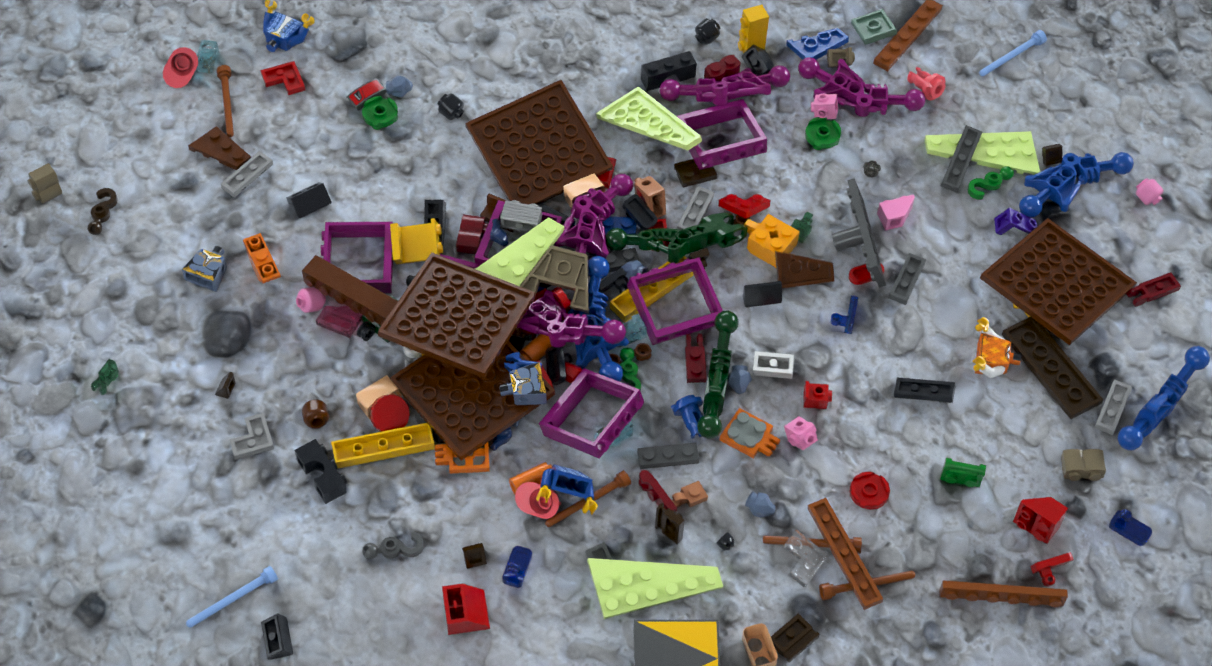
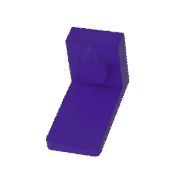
M1008 208L994 218L995 232L999 235H1003L1013 227L1028 234L1037 228V221L1011 208Z

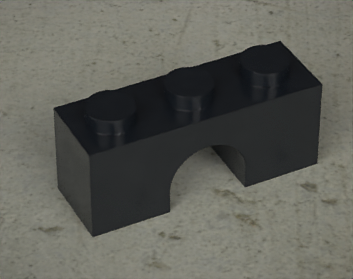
M690 51L641 65V81L646 90L650 91L660 88L662 82L671 75H676L679 82L695 78L697 63Z
M314 439L294 450L296 460L305 474L316 470L323 472L321 476L314 479L316 491L325 504L347 493V480L342 473L339 474L337 472V465L333 459L329 460L327 457L328 452L323 444L319 445L317 440Z

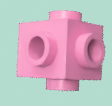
M823 93L815 95L814 102H811V112H814L815 118L827 117L826 120L836 119L838 113L837 94Z
M800 416L784 426L788 442L801 450H805L818 441L815 425Z

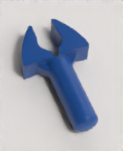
M515 352L505 356L506 361H513L515 363L504 362V367L510 372L536 362L522 360L520 352Z

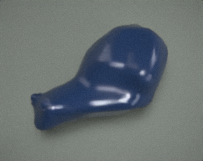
M493 219L490 239L505 247L509 244L508 236L501 229L500 220Z
M511 427L495 437L494 442L489 445L492 451H496L497 448L506 444L511 439Z

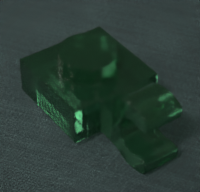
M809 212L805 213L801 221L795 219L791 227L800 231L798 242L802 244L812 231V226L810 225L813 221V214Z
M107 360L98 372L99 377L91 384L92 391L101 387L99 390L101 395L107 392V386L117 378L119 373L116 361Z

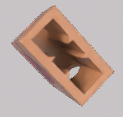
M651 176L643 179L640 177L636 178L633 181L635 194L643 200L657 218L666 215L665 189Z

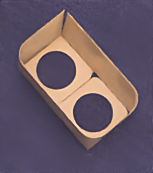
M591 174L564 185V199L572 208L575 199L578 196L587 195L590 188L596 191L600 189L604 193L605 187L595 174Z
M386 375L356 393L358 406L371 419V407L377 398L387 394H397L402 398V395L397 390L399 388Z
M759 623L746 627L743 630L742 642L751 665L756 666L755 660L758 657H765L769 660V663L760 666H776L778 654L766 625ZM753 638L759 639L762 642L761 650L757 652L751 651L748 641Z

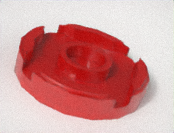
M393 394L382 395L372 404L370 418L374 427L380 432L403 428L409 420V407L400 396Z
M862 472L854 477L849 492L851 499L856 505L872 510L884 506L888 501L890 487L883 476H878L874 472Z

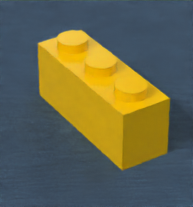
M761 4L744 9L742 12L738 48L743 54L753 44L765 50L769 15Z

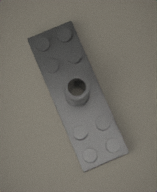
M855 178L847 180L849 188H846L849 199H851L850 206L859 225L833 233L832 238L835 248L838 252L864 243L861 248L864 257H866L867 261L865 263L872 281H876L879 288L886 286L863 197Z

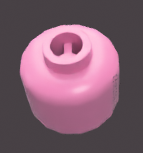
M1146 178L1136 186V195L1145 205H1150L1151 203L1156 205L1163 199L1161 195L1164 190L1155 179Z
M315 287L301 289L296 298L297 306L305 313L321 310L326 302L325 295Z

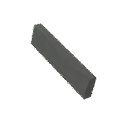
M967 125L965 126L940 185L941 187L956 193L958 192L982 131Z

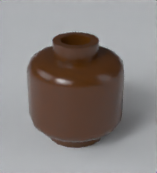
M313 399L303 405L302 416L305 425L318 429L327 424L329 420L328 408L322 400Z

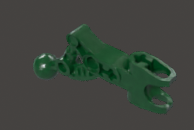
M729 212L706 216L701 220L700 225H694L682 230L657 228L641 231L638 235H631L621 228H612L605 236L606 245L611 250L620 251L626 245H637L639 249L644 251L652 249L656 252H664L668 254V262L678 263L686 254L715 244L721 248L733 246L747 236V227L742 224L733 225L734 215ZM729 217L728 222L725 223L723 220ZM742 230L739 236H734L735 232ZM662 241H668L671 243L667 247L663 245Z

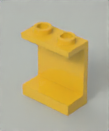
M432 218L431 223L403 227H400L398 223L390 224L393 261L396 265L426 261L431 252L437 255L443 253L442 242H439V235L442 234L441 225L436 222L435 218Z

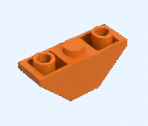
M261 233L243 239L258 280L266 283L280 278L281 275Z

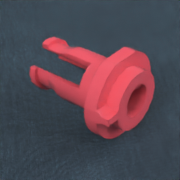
M916 67L917 74L912 71L909 72L908 82L914 83L916 87L921 89L927 100H934L944 92L946 80L942 75L937 73L931 75L926 71H921L919 67Z

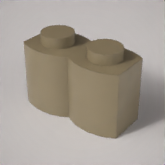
M49 163L28 173L30 179L27 181L33 189L31 193L36 201L40 200L44 204L62 194L56 172Z
M1063 450L1061 463L1065 479L1078 481L1085 478L1091 481H1098L1104 478L1106 467L1103 450Z

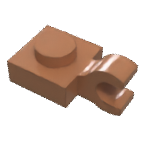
M696 481L682 487L680 492L673 494L672 502L676 507H680L685 503L692 507L707 501L708 495L700 482Z

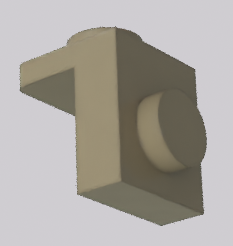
M852 47L828 49V68H837L839 59H843L848 67L851 66L855 60Z

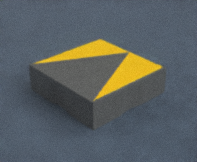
M634 620L633 645L635 666H720L718 620Z

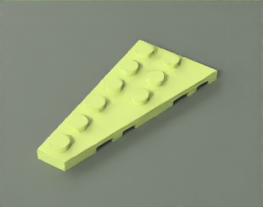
M640 87L635 88L596 113L597 119L685 150H690L702 142V138L697 132Z
M1031 131L982 133L971 161L977 162V165L1000 170L1002 167L1009 166L1019 174L1025 172L1035 175L1040 172ZM962 134L925 135L924 141L927 154L945 158L953 157Z
M548 217L481 264L476 270L520 286L549 247L554 245L565 230L564 226Z
M587 559L604 619L723 588L718 567Z

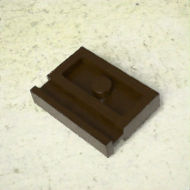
M694 159L674 164V170H676L683 188L717 179V173L713 166L699 170Z
M661 503L656 508L655 528H661L662 533L678 545L683 539L685 520L680 513L674 512L670 508L666 510L664 504Z
M798 613L775 632L771 639L776 651L790 663L817 640L820 634L813 630V627Z

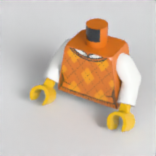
M982 317L978 319L977 322L979 324L975 326V329L982 331L977 343L976 358L972 360L976 364L973 366L975 374H984L989 378L1006 374L1009 364L1020 365L1021 354L1010 352L1011 342L996 334L989 327L987 318Z

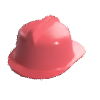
M180 47L173 51L163 70V78L170 87L182 88L188 84L198 66L196 53L187 47Z
M534 482L521 484L515 493V501L521 511L543 519L552 518L557 513L561 502L555 490L549 489L551 495L548 502L545 503L546 499L544 497H540L539 501L536 500L541 484Z

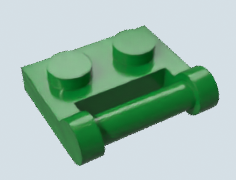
M946 458L940 480L948 483L964 484L968 487H980L985 476L986 465H972Z

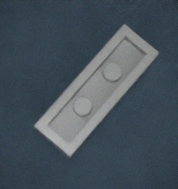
M259 151L221 183V188L235 198L273 165V160Z
M698 186L677 225V229L682 230L694 225H700L714 198L715 192Z
M1113 380L1094 428L1111 435L1114 434L1132 386Z

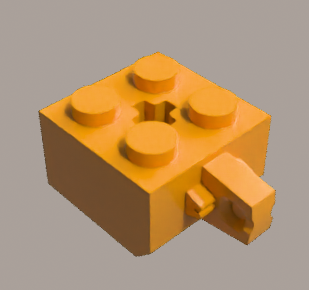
M770 214L761 223H756L750 219L744 223L749 234L747 242L748 251L775 268V251L790 254L798 244L800 231Z

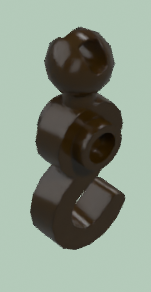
M103 188L96 192L98 199L110 197V199L92 207L90 213L94 221L90 222L87 228L88 232L92 235H98L102 232L101 223L106 222L110 218L109 209L117 204L118 198L113 189Z

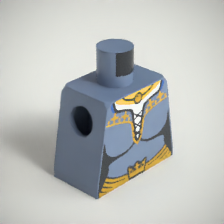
M215 246L212 252L200 249L182 268L184 279L217 292L227 268L225 258L223 257L225 251L219 246Z
M540 362L510 371V383L499 385L501 396L513 394L516 405L547 404Z

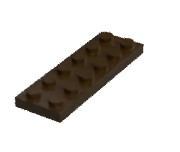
M1031 316L1003 330L1002 336L1011 342V347L1017 354H1021L1023 362L1070 419L1102 404L1103 398L1046 329Z

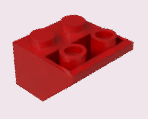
M1052 497L1023 499L1020 502L1013 522L1019 528L1031 533L1037 540L1048 544L1060 528L1068 508Z
M463 583L442 586L448 635L490 629L483 589Z

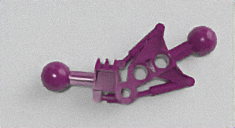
M811 57L804 58L798 65L799 74L803 78H817L826 83L823 87L814 90V99L815 95L823 93L837 94L838 104L854 107L856 115L860 117H866L870 112L877 113V111L885 115L887 113V105H905L910 111H919L926 102L924 93L917 89L909 90L905 95L888 94L886 84H884L883 88H881L880 84L877 87L874 84H865L863 79L850 69L843 59L838 60L837 71L834 75L820 69L819 62Z
M777 65L772 67L769 74L756 76L751 72L750 68H746L738 74L722 78V81H715V78H699L696 85H680L674 79H667L660 85L659 92L666 101H674L682 95L696 96L697 102H712L715 105H725L728 103V100L755 94L770 95L771 85L775 87L786 86L790 81V73L786 67Z
M617 174L611 180V187L604 193L600 189L596 191L590 188L587 195L578 196L571 208L570 217L566 219L563 225L565 230L554 243V246H567L574 248L576 252L584 254L589 252L606 259L609 251L606 246L605 228L602 222L615 213V206L612 200L616 196H627L633 190V180L630 176ZM576 218V219H577L576 226H574V227L571 228V226H572V224H573V222H574L573 219Z
M550 290L545 291L543 297L531 303L516 327L538 335L548 336L553 347H562L567 342H574L576 345L585 342L586 336H603L606 342L617 344L626 336V328L621 321L614 319L607 321L603 326L588 325L586 314L582 316L580 314L575 316L572 313L566 314V310L554 298Z

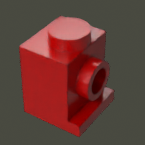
M805 381L803 408L827 409L828 402H832V390H829V384H814Z

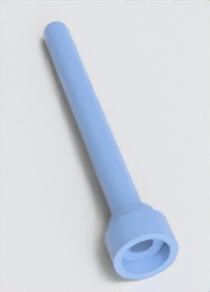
M1042 30L1036 31L1032 34L1030 40L979 71L980 76L987 75L1033 45L1045 43L1047 41L1046 34Z
M271 566L266 567L260 573L261 576L186 621L187 627L195 626L262 584H272L277 581L278 577Z

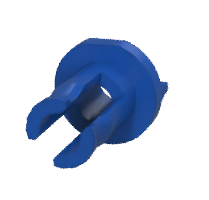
M695 395L685 396L671 406L675 416H682L686 428L691 433V439L695 438L697 434L699 438L702 437L698 433L697 423L703 416L699 408L702 406L703 401L701 397H695Z

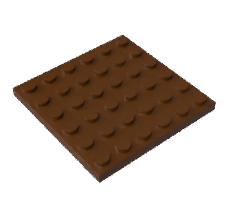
M562 80L465 123V127L508 201L517 200L522 204L529 205L533 203L538 205L564 193V185L591 174H595L598 177L613 170V165Z
M1049 218L999 258L980 276L981 280L1069 346L1137 284L1136 281Z
M431 252L378 330V336L485 378L533 302L535 292Z
M509 341L485 378L462 369L459 370L454 366L450 367L446 363L426 355L421 356L390 377L391 381L399 388L397 390L461 461L541 405H516L513 394L501 396L499 385L510 383L509 371L504 367V362L515 363L513 361H506L505 356L518 352ZM520 354V358H521L522 360H526V359ZM543 378L546 398L548 400L555 395V390Z

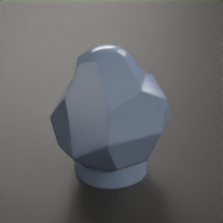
M396 76L391 81L386 82L388 95L396 97L405 96L413 88L412 82L403 76Z
M638 260L629 261L621 267L627 273L625 277L628 281L630 277L636 276L637 273L644 274L649 271Z
M744 365L732 366V372L728 375L729 385L737 394L745 393L747 386L752 380L750 372L747 371L748 367Z
M753 491L750 493L745 506L749 508L754 516L761 518L774 514L775 505L767 494L755 493Z

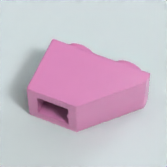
M914 194L879 203L877 215L885 231L903 226L913 207Z

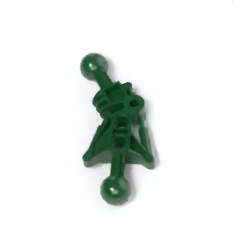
M729 310L718 313L714 320V325L719 331L717 348H712L703 403L704 416L697 423L698 433L707 439L719 436L722 430L719 416L723 411L732 351L728 350L731 333L735 332L739 325L737 315Z

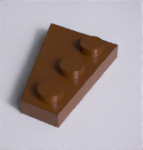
M217 126L188 145L190 151L200 152L204 157L214 158L219 163L235 170L239 169L251 158L247 152Z
M775 251L777 280L782 282V288L835 281L832 262Z

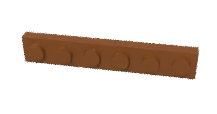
M926 0L874 58L873 64L888 72L940 13L943 5L934 0Z
M827 498L809 504L807 508L863 609L866 610L882 603V595Z
M945 580L942 581L939 589L940 597H946L949 600L959 598L967 599L968 601L986 600L990 603L998 601L1008 602L1009 604L1027 603L1032 606L1041 604L1060 607L1064 606L1068 598L1067 589Z

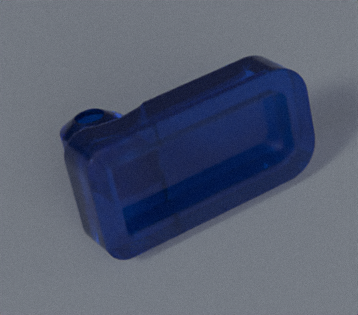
M851 295L847 316L838 313L831 315L830 323L834 326L845 327L844 333L852 334L858 297Z
M1127 509L1118 510L1109 523L1111 530L1139 546H1144L1152 535V529L1133 518L1132 513Z
M515 546L512 549L502 576L504 584L516 588L522 586L532 560V551L529 548Z

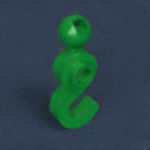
M1005 166L1001 168L999 174L989 172L985 175L984 179H972L968 185V194L974 199L982 200L985 193L976 190L975 187L997 190L1001 187L1002 180H1010L1013 177V169Z
M623 348L620 351V358L624 361L620 364L623 369L622 379L641 391V382L637 378L638 366L632 362L635 353L632 348Z

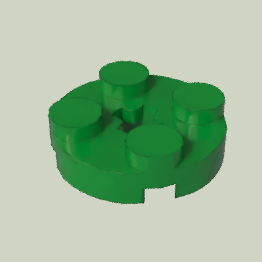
M375 96L364 103L362 116L364 121L372 126L373 129L380 130L398 120V107L391 98L387 97L385 99L382 96Z
M816 117L809 121L805 130V138L815 150L828 149L839 144L841 127L833 119L830 121L826 120L827 117Z

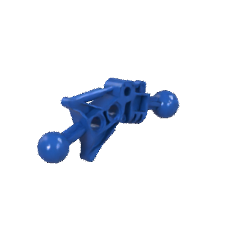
M1119 152L1111 160L1097 162L1095 156H1091L1089 153L1085 154V157H1078L1076 154L1067 153L1063 156L1061 164L1049 167L1035 175H1027L1025 177L1024 185L1035 188L1039 193L1035 196L1027 195L1023 197L1019 203L1020 212L1034 218L1040 214L1042 204L1048 199L1058 204L1061 211L1066 212L1079 191L1080 185H1085L1087 182L1091 184L1093 181L1098 183L1100 172L1113 170L1121 175L1129 173L1134 166L1133 158L1128 153Z
M595 256L588 260V276H590L588 284L589 314L570 309L568 314L572 313L574 316L576 314H580V316L586 314L588 325L603 326L610 320L605 316L606 302L609 298L605 294L598 292L601 279L606 277L610 270L609 263L604 257ZM586 336L584 343L575 344L576 365L584 369L590 361L598 357L601 363L598 371L599 374L620 382L623 377V369L620 364L611 360L608 351L617 346H627L629 340L625 337L620 343L610 344L604 340L603 336Z
M1194 346L1189 348L1184 357L1186 364L1177 376L1174 374L1169 376L1160 388L1159 393L1155 394L1139 411L1133 426H1125L1119 431L1117 440L1123 449L1128 451L1138 449L1143 443V438L1149 435L1165 417L1170 415L1177 402L1187 391L1188 384L1186 382L1195 370L1204 369L1209 364L1210 355L1204 347Z

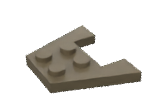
M551 245L520 287L535 292V296L540 282L575 291L570 309L589 314L588 255Z

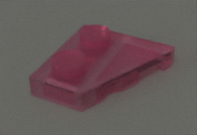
M325 306L316 319V325L351 338L360 324L363 315L353 312L348 306Z

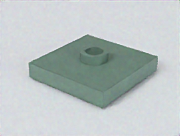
M883 9L851 19L852 26L865 45L897 34V29Z

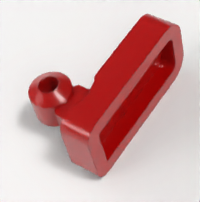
M1069 552L1037 562L1030 567L1033 574L1040 573L1043 585L1050 587L1056 581L1051 569L1070 563L1074 559L1072 553Z

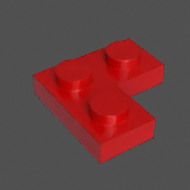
M295 61L260 70L266 88L284 83L288 95L306 91Z
M729 194L719 199L718 206L747 219L769 208L771 200L759 194H755L746 200L737 197V195Z

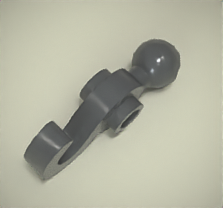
M412 532L411 539L417 543L414 548L406 547L402 541L395 537H387L378 546L374 543L365 544L362 553L367 559H373L380 553L388 559L396 558L400 553L406 557H416L422 553L424 543L418 533Z

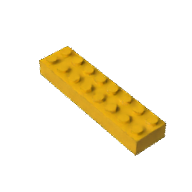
M684 256L678 263L683 262L687 258ZM666 262L658 269L664 268L665 266L670 264V262ZM693 272L639 287L646 306L649 307L694 275ZM629 289L610 301L609 308L624 323L639 314Z
M428 423L331 441L337 468L435 449L431 427Z

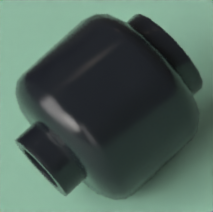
M706 18L695 27V38L700 43L710 44L719 37L721 28L714 19Z
M452 93L444 94L437 103L439 106L438 111L449 120H453L455 117L459 119L464 113V102Z

